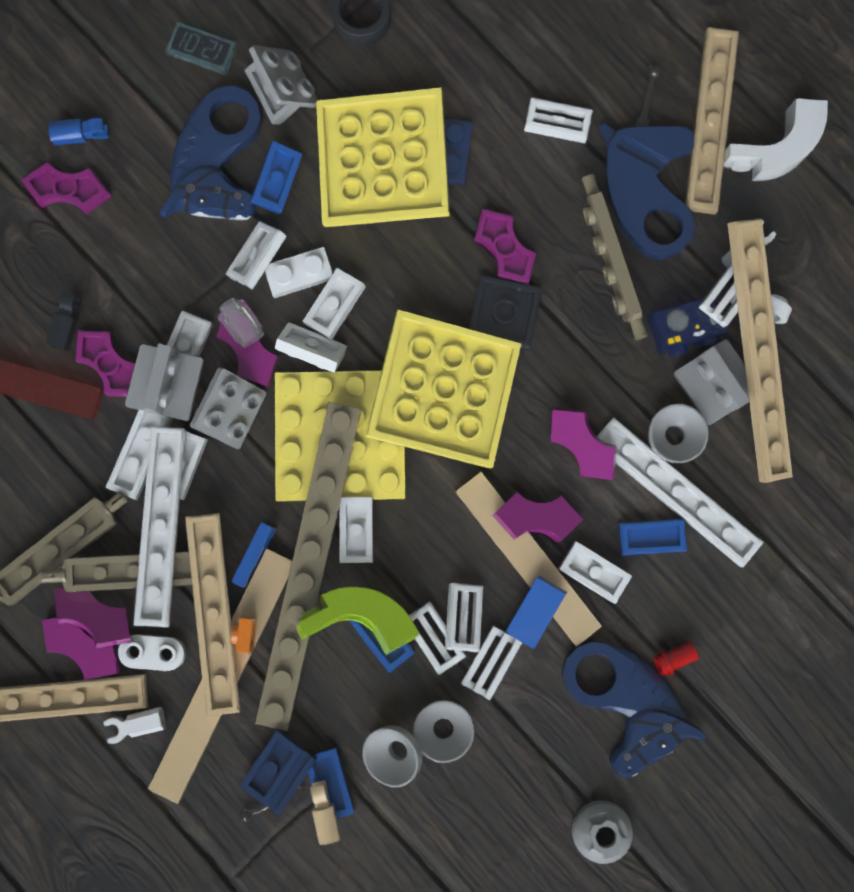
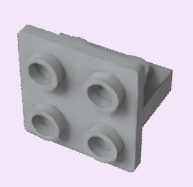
M253 45L249 49L254 62L245 69V72L272 124H282L300 106L311 108L317 106L316 101L318 99L314 94L315 89L310 81L307 80L301 68L299 58L292 51Z
M728 340L713 346L674 372L675 378L696 410L704 417L707 425L715 423L730 412L750 402L745 365Z
M158 343V347L142 344L139 348L125 402L126 407L188 421L191 416L204 360L200 357L179 353L172 346Z
M219 367L209 384L199 408L195 412L190 427L233 448L240 449L266 396V392L228 370Z

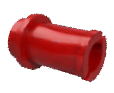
M690 641L667 652L661 650L658 652V656L654 657L655 666L662 676L665 674L671 676L674 674V670L699 660L698 653Z

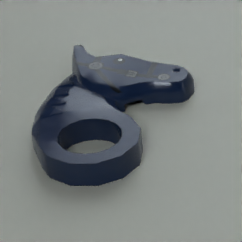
M591 640L579 644L577 647L575 646L564 658L561 676L566 691L581 705L617 711L627 716L625 736L609 757L610 765L620 777L630 778L635 776L654 762L672 753L686 737L705 740L707 734L686 719L677 698L662 677L630 651L604 642ZM592 654L605 656L612 664L614 671L613 681L610 686L603 692L596 694L583 691L577 684L575 677L576 667L579 662Z

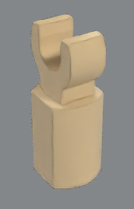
M326 781L313 782L310 787L315 804L312 813L319 845L339 841L341 838L334 803L329 801Z

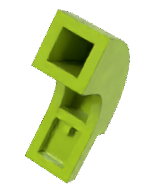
M361 587L339 588L323 594L319 600L323 610L320 611L318 607H315L300 616L302 621L296 627L303 640L335 622L344 620L356 621L365 625L374 633L386 655L414 640L419 635L413 621L397 602L380 592Z

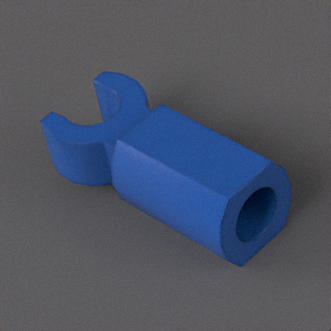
M81 118L49 122V136L54 145L84 143L89 138H109L108 125H103L102 118H93L84 122Z

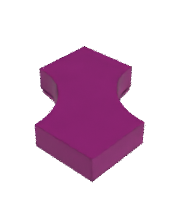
M46 162L21 180L42 208L52 203L66 202L79 207L85 214H88L112 197L91 168L80 173L68 174L54 169Z
M482 209L474 241L487 247L494 255L498 266L497 278L529 284L536 254L524 248L517 240L513 231V216Z
M226 307L216 337L229 344L235 351L238 359V377L269 387L279 357L270 353L260 343L257 333L258 317Z
M78 330L75 362L91 366L98 372L102 378L106 396L127 397L136 363L125 361L118 354L111 332Z
M553 409L551 442L565 446L574 454L579 463L580 476L613 480L615 477L617 446L602 441L594 434L588 422L587 411Z
M518 492L492 515L513 539L524 533L538 532L549 536L555 542L562 541L583 520L562 496L552 502L535 503L525 499Z
M64 587L54 589L58 624H72L85 629L93 637L96 648L131 642L126 607L113 608L97 601L90 591L66 592Z
M57 618L42 620L47 653H61L72 658L81 668L84 680L120 673L116 645L96 648L93 637L85 629L72 624H58Z

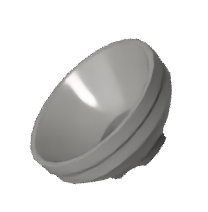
M674 404L661 409L655 414L649 425L648 438L652 450L660 458L671 463H685L695 459L703 452L708 442L709 432L704 417L693 407ZM675 426L682 431L683 439L680 444L672 445L666 440L665 432L669 427Z
M440 700L428 704L420 711L415 720L413 732L414 738L417 740L421 753L435 762L447 763L458 760L470 749L474 738V725L470 715L461 705L453 701ZM439 719H448L453 724L452 734L446 738L438 737L433 730L435 722Z
M388 725L376 729L368 736L363 746V760L368 772L374 779L385 786L402 787L407 785L420 770L422 764L421 748L413 735L399 726ZM394 741H399L405 745L407 749L406 757H399L393 752L392 743Z
M597 800L584 805L577 812L572 824V837L577 849L584 857L596 863L608 864L619 860L627 853L632 842L633 830L627 814L621 807L610 801ZM610 827L614 830L615 838L610 845L602 846L596 842V833L600 828Z

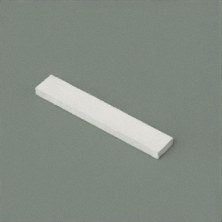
M181 311L167 346H172L179 353L200 357L212 329V322ZM141 410L138 411L105 488L117 493L120 491L123 495L135 500L139 499L147 477L151 426L170 427L173 418Z
M614 417L598 434L597 437L602 441L617 446L616 464L739 567H744L764 543L667 461L660 458L649 446Z
M151 426L134 625L169 627L185 441L184 428Z

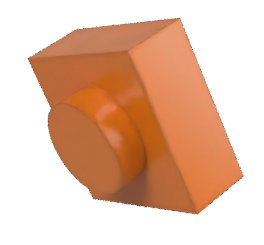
M244 616L239 618V624L234 623L231 642L236 644V652L251 653L254 651L256 617Z

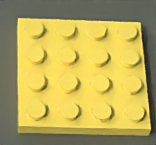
M442 88L316 101L321 210L324 227L450 216Z
M397 310L366 437L489 469L493 468L521 343Z
M382 371L275 373V490L277 502L306 501L329 402L362 409L342 497H372L373 500L405 499V447L366 437Z

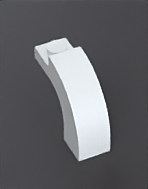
M795 99L786 110L785 134L782 141L768 146L730 144L725 150L723 167H732V170L736 172H745L753 169L752 181L770 180L788 173L815 148L822 137L827 121L828 101Z

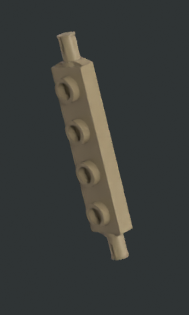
M587 175L582 178L587 193V202L583 208V215L588 226L592 225L595 237H593L594 249L598 256L602 255L605 267H603L604 279L607 285H612L615 293L613 297L614 309L617 315L622 314L624 322L630 323L635 340L645 338L648 334L642 320V310L602 191L598 189L595 175Z
M120 491L105 503L98 498H93L0 571V601L8 606L16 604L42 583L41 578L51 576H41L42 569H60L66 558L76 557L114 527L117 522L113 513L128 502L127 498Z
M189 551L175 552L173 586L192 585ZM140 554L66 558L62 569H42L41 576H55L43 577L41 580L43 584L62 582L66 592L137 588Z

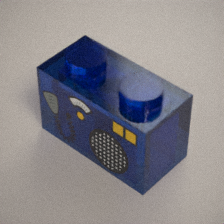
M716 298L710 305L713 309L718 305ZM704 299L653 313L647 319L658 355L669 353L670 358L689 352L687 347L699 344L700 349L718 344V338L727 332L726 326L722 327L699 308Z

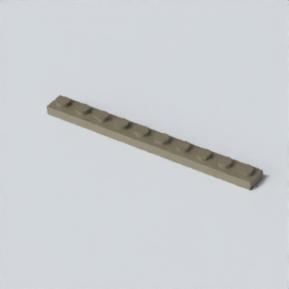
M332 402L328 403L255 724L284 731L289 729L310 639L309 636L302 640L296 627L302 621L300 616L308 610L317 607L362 409Z

